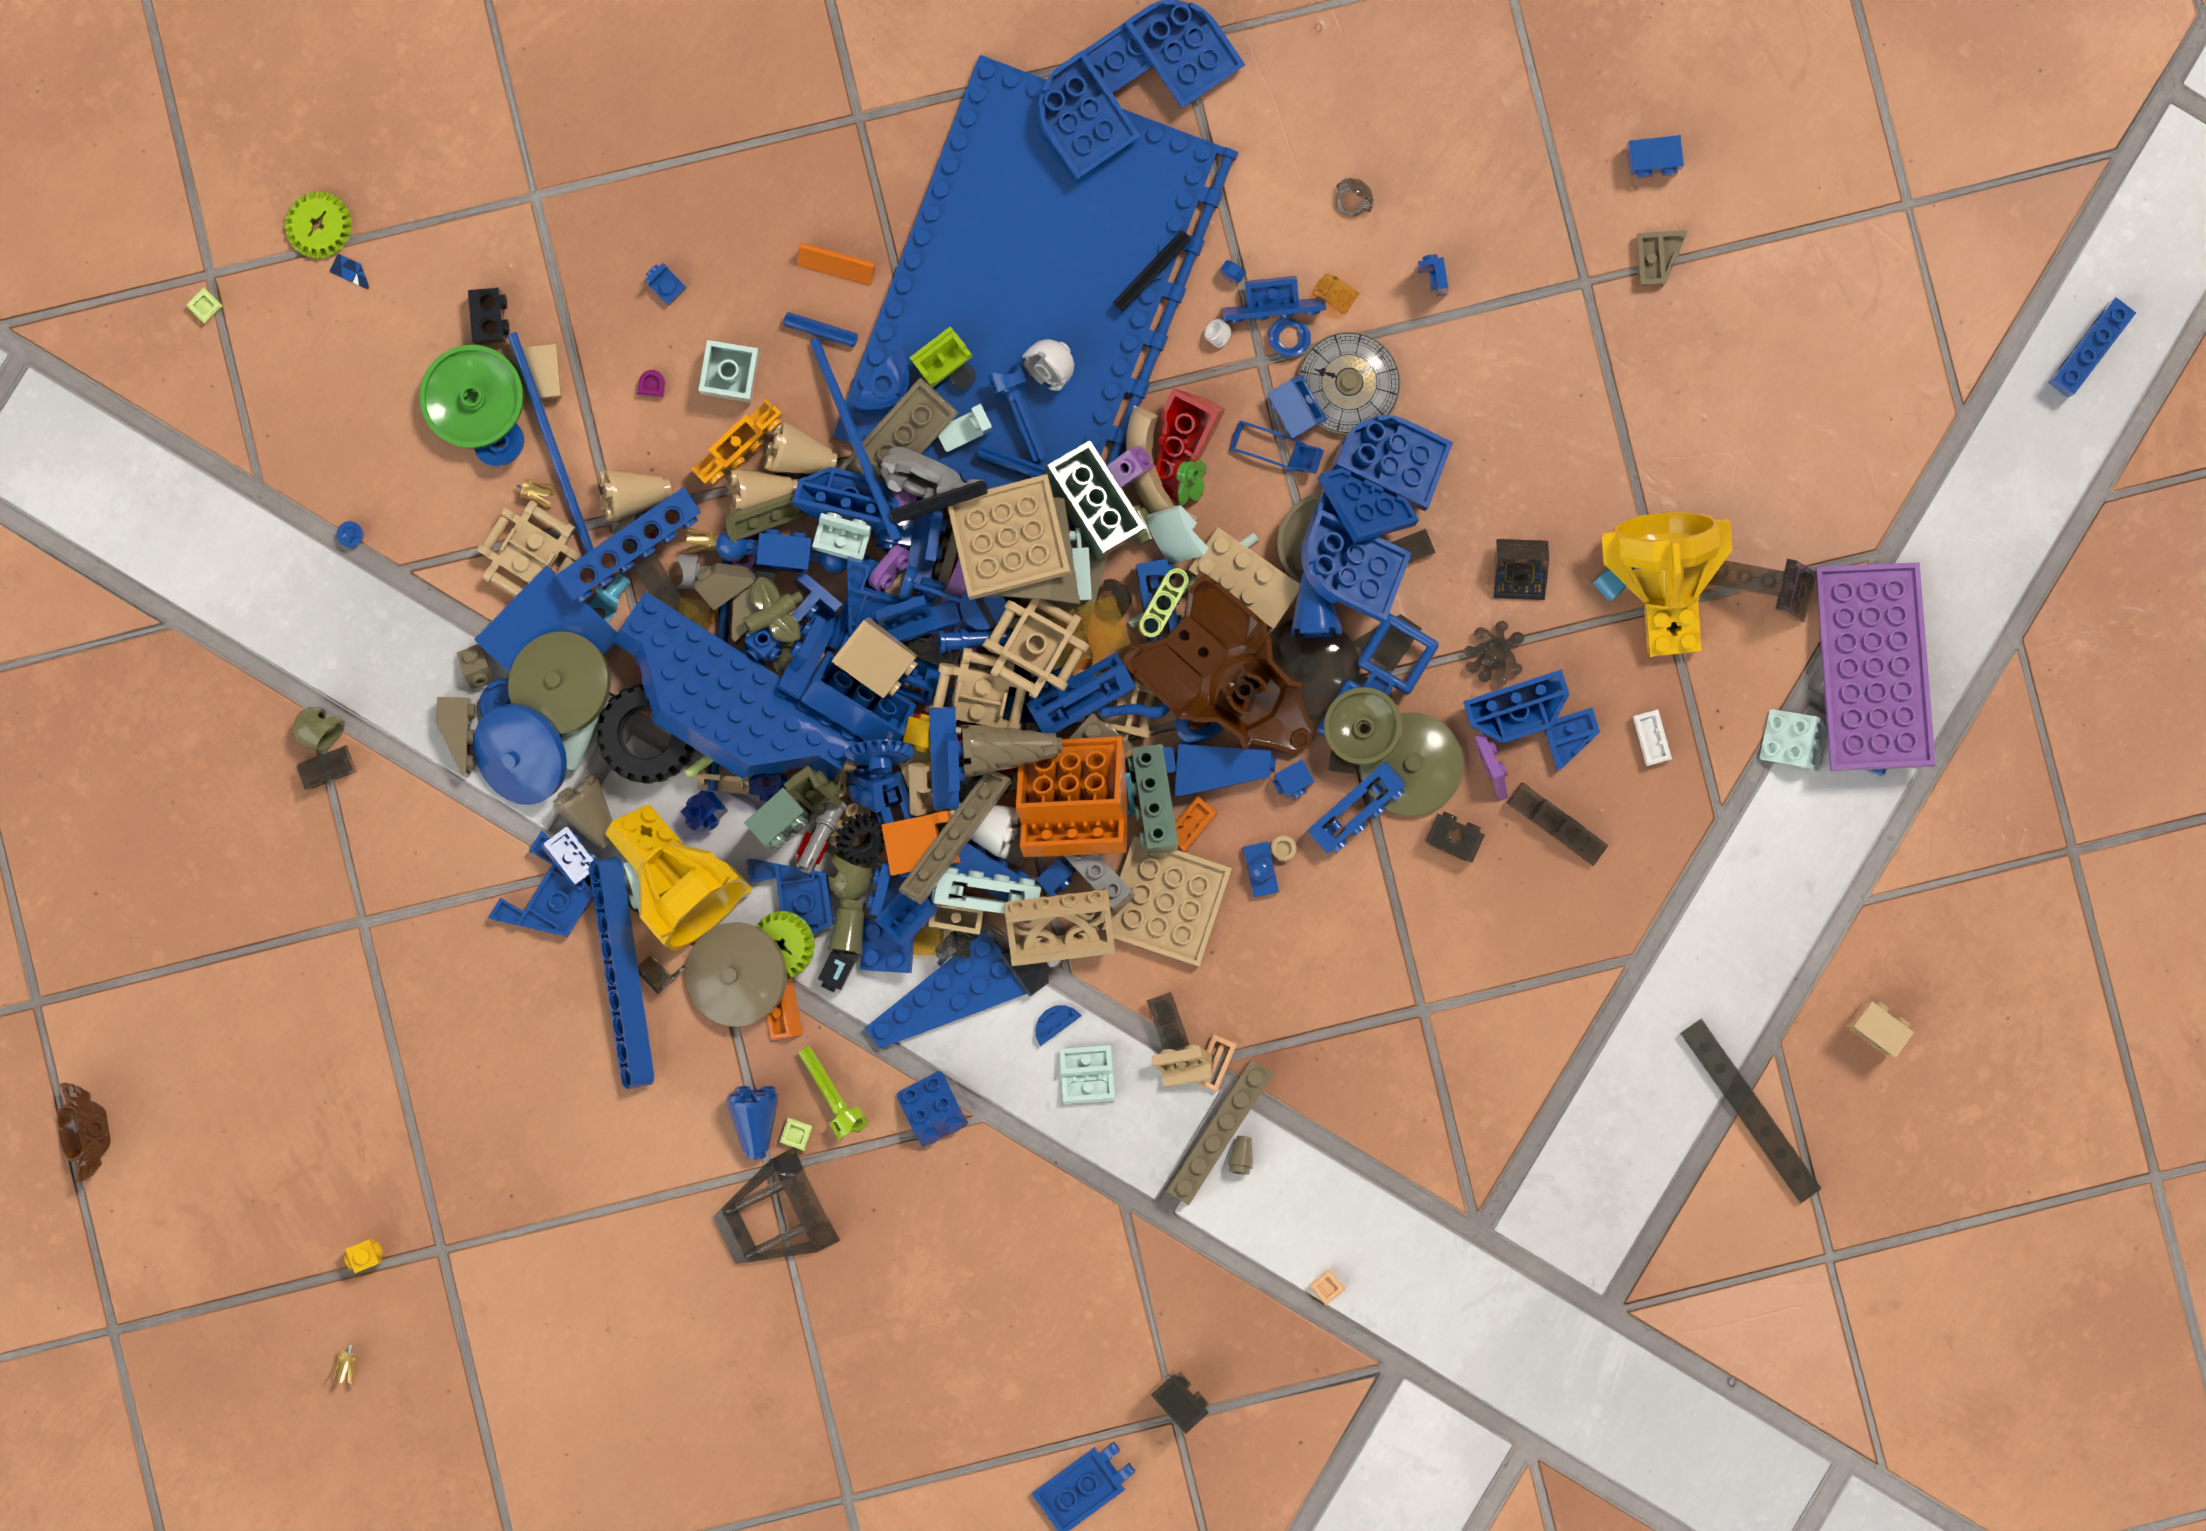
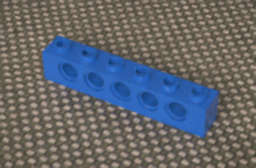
M683 487L553 577L571 602L575 599L582 602L592 595L591 588L597 584L602 588L614 580L611 575L620 569L624 573L635 565L632 561L639 555L644 559L656 551L654 545L662 540L666 544L677 536L675 530L681 526L687 529L699 521L696 516L701 511ZM671 510L677 514L678 521L676 524H669L665 520V513ZM646 525L655 527L657 535L654 539H649L644 535V527ZM624 540H631L635 543L636 549L634 553L629 554L623 550L622 544ZM604 554H609L614 558V566L612 568H605L602 565L601 558ZM582 569H588L592 572V582L585 583L580 579Z

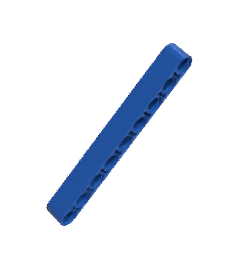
M618 857L591 861L589 867L620 1078L623 1087L628 1090L653 1084L652 1056L623 865Z

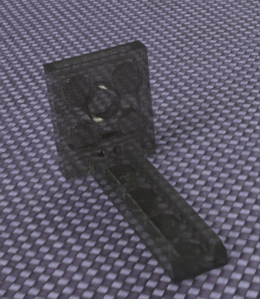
M1787 559L1784 571L1725 560L1707 585L1777 597L1776 610L1795 621L1805 622L1816 572L1799 561Z

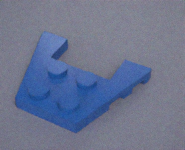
M848 556V633L852 636L863 620L868 617L879 624L876 620L875 611L887 605H895L904 601L898 600L899 596L864 587L871 563ZM926 577L921 579V585L941 591L945 589L944 582ZM919 590L915 596L924 595L930 607L937 597Z
M541 831L529 851L552 865L524 911L505 899L500 898L488 918L569 937L593 898L592 888L585 880H582L574 887L569 883L541 847L543 843L550 839L546 833Z
M747 859L750 882L776 879L780 911L791 912L800 916L809 925L813 935L834 925L828 873L812 870L811 873H805L799 870L800 868ZM784 939L782 941L775 940L781 950L787 948L784 945Z

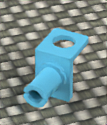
M617 573L614 580L610 582L605 590L600 586L597 587L595 598L589 605L593 609H602L605 612L604 619L609 623L618 611V597L627 585L630 584V581L622 574Z

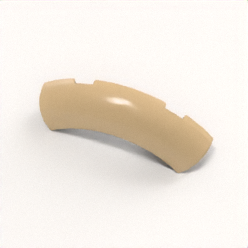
M1134 406L1127 429L1126 451L1141 446L1149 454L1153 464V434L1158 416ZM1154 464V468L1133 482L1140 500L1150 514L1179 506L1162 487V482ZM1186 511L1196 522L1198 521V517Z

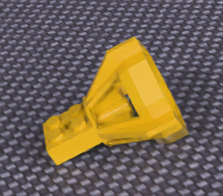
M1674 511L1638 515L1613 526V531L1603 532L1601 540L1604 565L1644 603L1646 643L1649 656L1701 651L1698 600L1704 588L1732 551L1730 521L1728 519L1715 520L1712 515ZM1672 622H1675L1678 626L1675 630L1670 631L1667 629V627H1671Z
M650 804L613 820L605 833L637 871L636 876L639 878L640 918L663 945L673 951H677L698 940L705 932L718 925L736 908L739 901L748 896L752 891L751 886L734 867L718 859L712 852L684 845Z

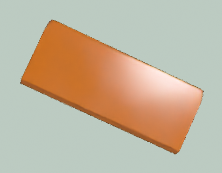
M805 243L799 246L798 266L865 285L872 284L876 269L873 262Z
M793 977L787 979L781 1001L773 1012L767 1016L771 1041L802 1035Z

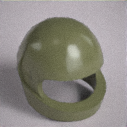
M308 707L302 710L293 722V734L298 743L307 749L317 752H323L331 747L341 736L345 728V722L340 716L326 718V710L320 707ZM335 725L334 729L330 733H326L331 727Z
M835 852L831 857V861L838 869V874L828 875L831 891L841 899H859L869 890L871 866L863 860L862 864L852 863L841 852Z

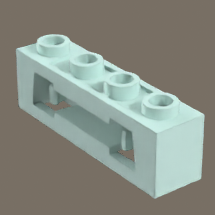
M949 867L932 890L931 901L935 904L1005 914V901L962 895L964 887L960 884H952L953 881L964 882V884L970 887L1009 892V902L1040 898L1041 887L1035 885V880L1020 878L1019 882L1009 881L1010 876L994 874V878L984 877V872L969 870L968 874L958 873L957 868ZM1010 889L1021 891V894L1010 892ZM949 894H956L962 896V898L950 897Z

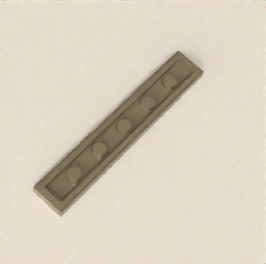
M998 771L982 775L899 888L900 893L920 905L923 904L1012 783L1010 778Z

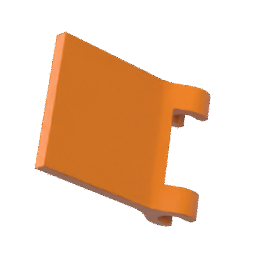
M942 811L882 824L891 876L912 872L939 835L937 824L949 822L952 817L951 811ZM959 855L956 857L952 864L960 862Z

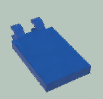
M1115 1442L1109 1444L1101 1452H1098L1094 1446L1031 1493L1058 1531L1071 1530L1125 1490L1122 1482L1135 1473V1469L1130 1462L1119 1471L1115 1469L1109 1460L1120 1451Z

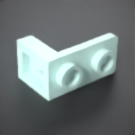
M981 404L971 408L972 412L951 421L938 437L946 452H950L993 431Z

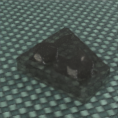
M1403 615L1396 616L1421 631V627ZM1390 626L1372 658L1393 672L1415 639ZM1377 628L1355 639L1352 645L1363 652Z

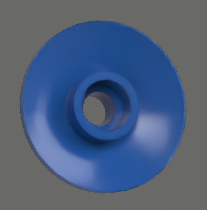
M516 423L510 433L500 441L487 447L475 448L477 457L484 464L493 467H500L511 463L520 455L523 449V431ZM505 443L502 448L498 449L500 444Z

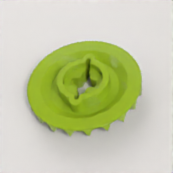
M315 191L306 193L290 205L288 213L285 215L284 227L290 244L307 257L326 258L332 256L346 245L351 235L352 219L347 206L338 197L328 192ZM323 217L322 224L324 228L322 230L317 228L316 231H313L314 225L311 222L314 219L318 221Z
M786 911L773 912L761 918L760 922L755 926L763 929L774 940H785L784 945L787 947V951H781L786 962L787 979L802 973L810 964L815 949L814 936L809 925L800 916Z

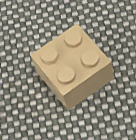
M1878 1000L1864 1001L1846 1027L1886 1057L1896 1058L1914 1034L1909 1029L1911 1024L1900 1016H1891L1888 1013L1890 1009Z

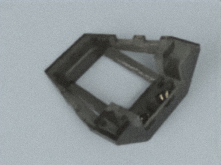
M795 1147L770 1159L713 1216L736 1264L815 1253L840 1241L830 1218L827 1217L805 1172L806 1169ZM774 1172H777L779 1181L747 1196ZM784 1190L801 1224L756 1246L740 1211ZM804 1233L810 1239L807 1242L774 1249Z

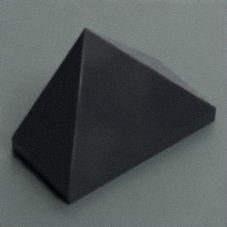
M1010 947L999 955L1029 997L1049 983L1047 962L1012 966Z

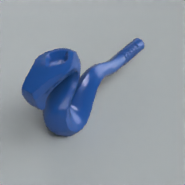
M1160 701L1155 707L1129 704L1100 708L1099 715L1101 718L1139 714L1148 718H1160L1165 716L1171 709ZM1177 717L1175 722L1177 736L1185 744H1195L1209 740L1223 731L1222 725L1218 722H1208L1207 726L1199 730H1190L1186 725L1187 720H1180Z

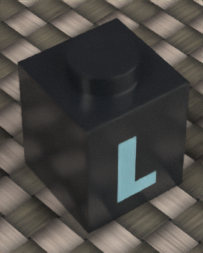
M831 951L818 977V980L822 981L821 987L835 993L836 989L842 991L855 962Z

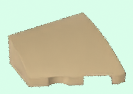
M931 762L909 764L910 815L920 816L934 811H950V809L933 808Z

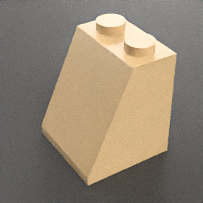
M868 617L863 620L833 658L832 662L879 696L885 698L888 694L893 696L902 684L898 681L904 673L909 676L918 665L915 662L918 655Z

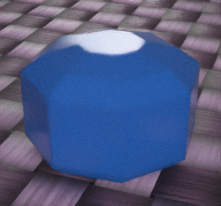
M1226 260L1220 269L1225 278L1235 283H1240L1246 275V271L1230 260Z

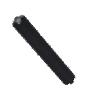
M1181 230L1114 300V306L1122 312L1125 311L1191 241V237Z
M982 480L891 509L889 511L890 518L893 523L897 524L986 495L988 488L985 481Z

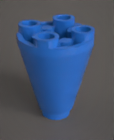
M738 1086L735 1088V1093L729 1094L726 1100L742 1151L746 1154L747 1159L765 1158L766 1152L769 1149L778 1103L776 1087L763 1086L760 1089L751 1090L750 1086Z

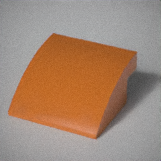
M1123 736L1062 739V753H1058L1057 758L1040 760L1036 763L1018 767L1016 810L1021 822L1020 848L1023 857L1127 852V786Z

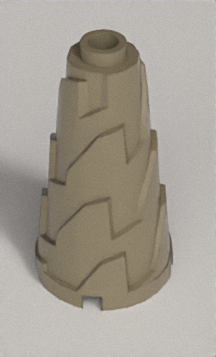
M961 725L964 777L1021 767L1022 765L1036 763L1040 760L1057 758L1058 753H1062V738L1057 737L1056 733H1041L1017 728Z

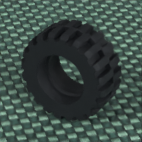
M642 684L633 685L634 687L628 689L624 688L619 691L618 695L612 696L608 700L609 703L600 713L602 718L600 722H597L596 730H598V737H596L602 758L613 771L634 782L653 784L654 782L666 781L671 776H676L684 766H687L695 749L671 734L669 745L660 755L653 758H640L633 755L623 741L624 725L634 713L652 709Z

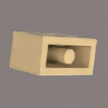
M935 904L938 910L929 919V927L980 935L984 915L983 910Z

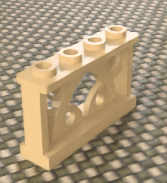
M1094 890L1004 903L1012 966L1115 953L1108 890ZM1102 911L1099 917L1089 921L1094 917L1095 912ZM1056 917H1063L1077 924L1070 928L1065 935L1055 936L1052 932L1043 929ZM1022 921V923L1029 928L1019 927L1018 925H1016L1015 922ZM1105 921V930H1097L1095 926ZM1014 933L1025 935L1024 940L1015 941Z

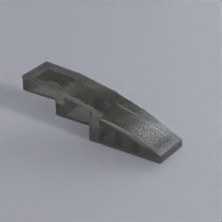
M1523 782L1519 784L1506 802L1592 866L1596 864L1609 846L1574 818L1564 813Z

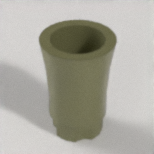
M840 899L827 950L844 954L863 955L862 938L865 913L863 912L865 903L863 901Z

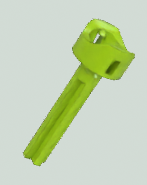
M810 1045L798 1052L799 1056L829 1103L832 1112L836 1115L834 1120L829 1123V1126L837 1139L840 1141L850 1132H859L864 1129L869 1123L859 1106L854 1108L847 1107Z

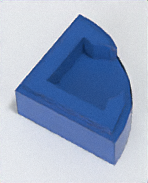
M1163 748L1167 773H1174L1176 765L1173 748Z

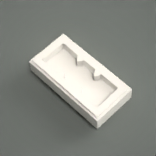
M1659 710L1633 716L1646 766L1671 760L1672 757Z

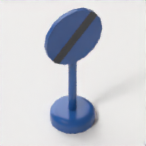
M908 565L898 598L900 601H907L911 596L912 589H916L960 603L961 615L969 626L980 630L994 628L1006 610L1004 608L1006 604L1005 598L980 597L970 600L967 590L961 597L915 583L917 569Z

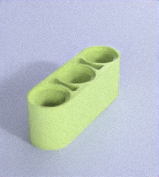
M1179 568L1172 569L1164 576L1138 624V630L1144 637L1153 638L1159 635L1187 587L1188 576L1185 571ZM1172 574H1179L1182 577L1183 584L1181 587L1175 588L1170 585L1169 577ZM1165 596L1169 599L1170 607L1168 610L1163 611L1157 607L1156 601L1158 597ZM1147 619L1155 620L1158 626L1156 632H1146L1143 626L1144 621Z

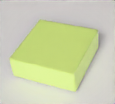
M204 287L186 305L205 325L224 307Z
M788 1117L780 1143L804 1151L813 1126Z

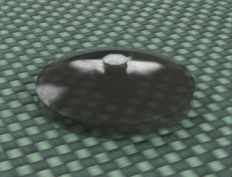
M1289 620L1279 625L1269 634L1272 645V659L1289 679L1305 684L1300 691L1310 720L1322 719L1345 681L1352 680L1358 683L1360 670L1357 663L1359 660L1353 642L1343 630L1341 636H1338L1335 631L1333 632V637L1304 638L1303 633L1297 632V637L1290 636L1292 620Z

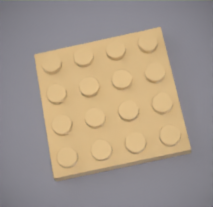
M1047 474L988 489L986 495L948 507L967 594L970 600L1071 574L1050 480Z
M1133 836L1120 878L1136 896L1118 913L1110 907L1113 938L1199 967L1232 868L1179 850L1148 854L1147 847H1141L1140 837Z

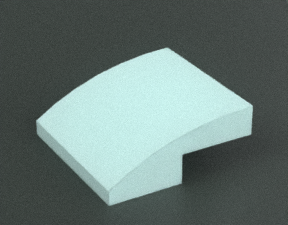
M1181 505L1149 514L1146 517L1148 527L1156 544L1171 564L1204 556L1209 549L1193 531L1197 522Z
M1111 1045L1059 1049L1063 1104L1115 1101Z

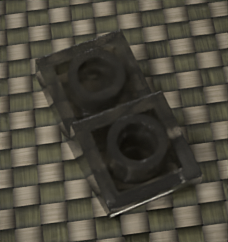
M1169 992L1146 1000L1162 1050H1176L1189 1045L1172 993Z

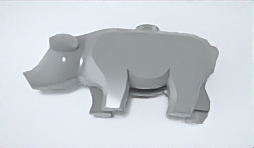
M904 447L890 448L887 454L882 457L880 472L886 481L887 487L895 492H900L904 487L911 494L925 499L980 481L970 479L964 483L959 474L953 469Z

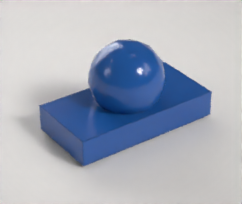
M1269 842L1244 846L1243 850L1253 897L1279 892Z

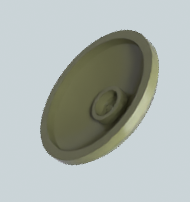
M1367 687L1354 688L1344 692L1332 702L1325 716L1324 732L1329 746L1337 756L1352 764L1368 765L1383 760L1396 748L1402 733V718L1394 701L1385 693ZM1362 726H1369L1368 733L1363 734L1360 732Z

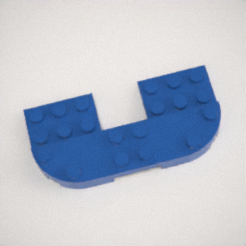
M1178 0L1158 1L1126 20L1122 25L1085 50L1074 55L1051 73L1042 86L1038 97L1037 116L1039 125L1045 138L1050 140L1077 180L1141 136L1114 97L1113 93L1153 67L1182 109L1243 68L1245 63L1218 23L1205 9L1192 2L1188 3Z
M1378 415L1375 418L1363 420L1344 437L1339 445L1330 471L1344 468L1351 472L1350 476L1360 481L1366 479L1383 487V492L1394 497L1397 495L1402 496L1408 500L1410 505L1426 511L1431 503L1453 442L1404 418L1393 415ZM1322 489L1302 542L1301 560L1305 575L1315 591L1332 604L1338 601L1384 623L1388 618L1411 552L1380 537L1354 543L1325 491Z

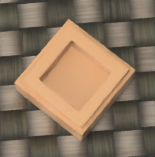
M1329 1269L1309 1285L1325 1306L1345 1290Z

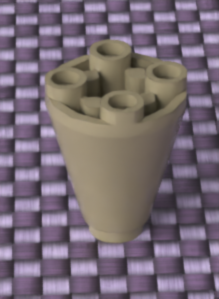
M590 774L580 780V785L573 790L571 787H568L558 793V798L554 800V808L593 845H598L600 850L613 844L605 835L613 820L600 782Z

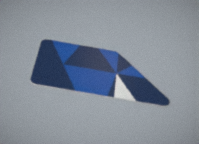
M337 254L330 272L369 289L361 264Z

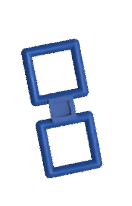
M1389 613L1387 620L1379 624L1357 662L1359 667L1371 673L1363 687L1379 690L1386 695H1389L1394 687L1404 694H1410L1438 649V641ZM1390 626L1426 646L1406 682L1370 661ZM1347 680L1336 698L1348 690L1362 686L1352 680ZM1325 716L1318 726V732L1325 736Z

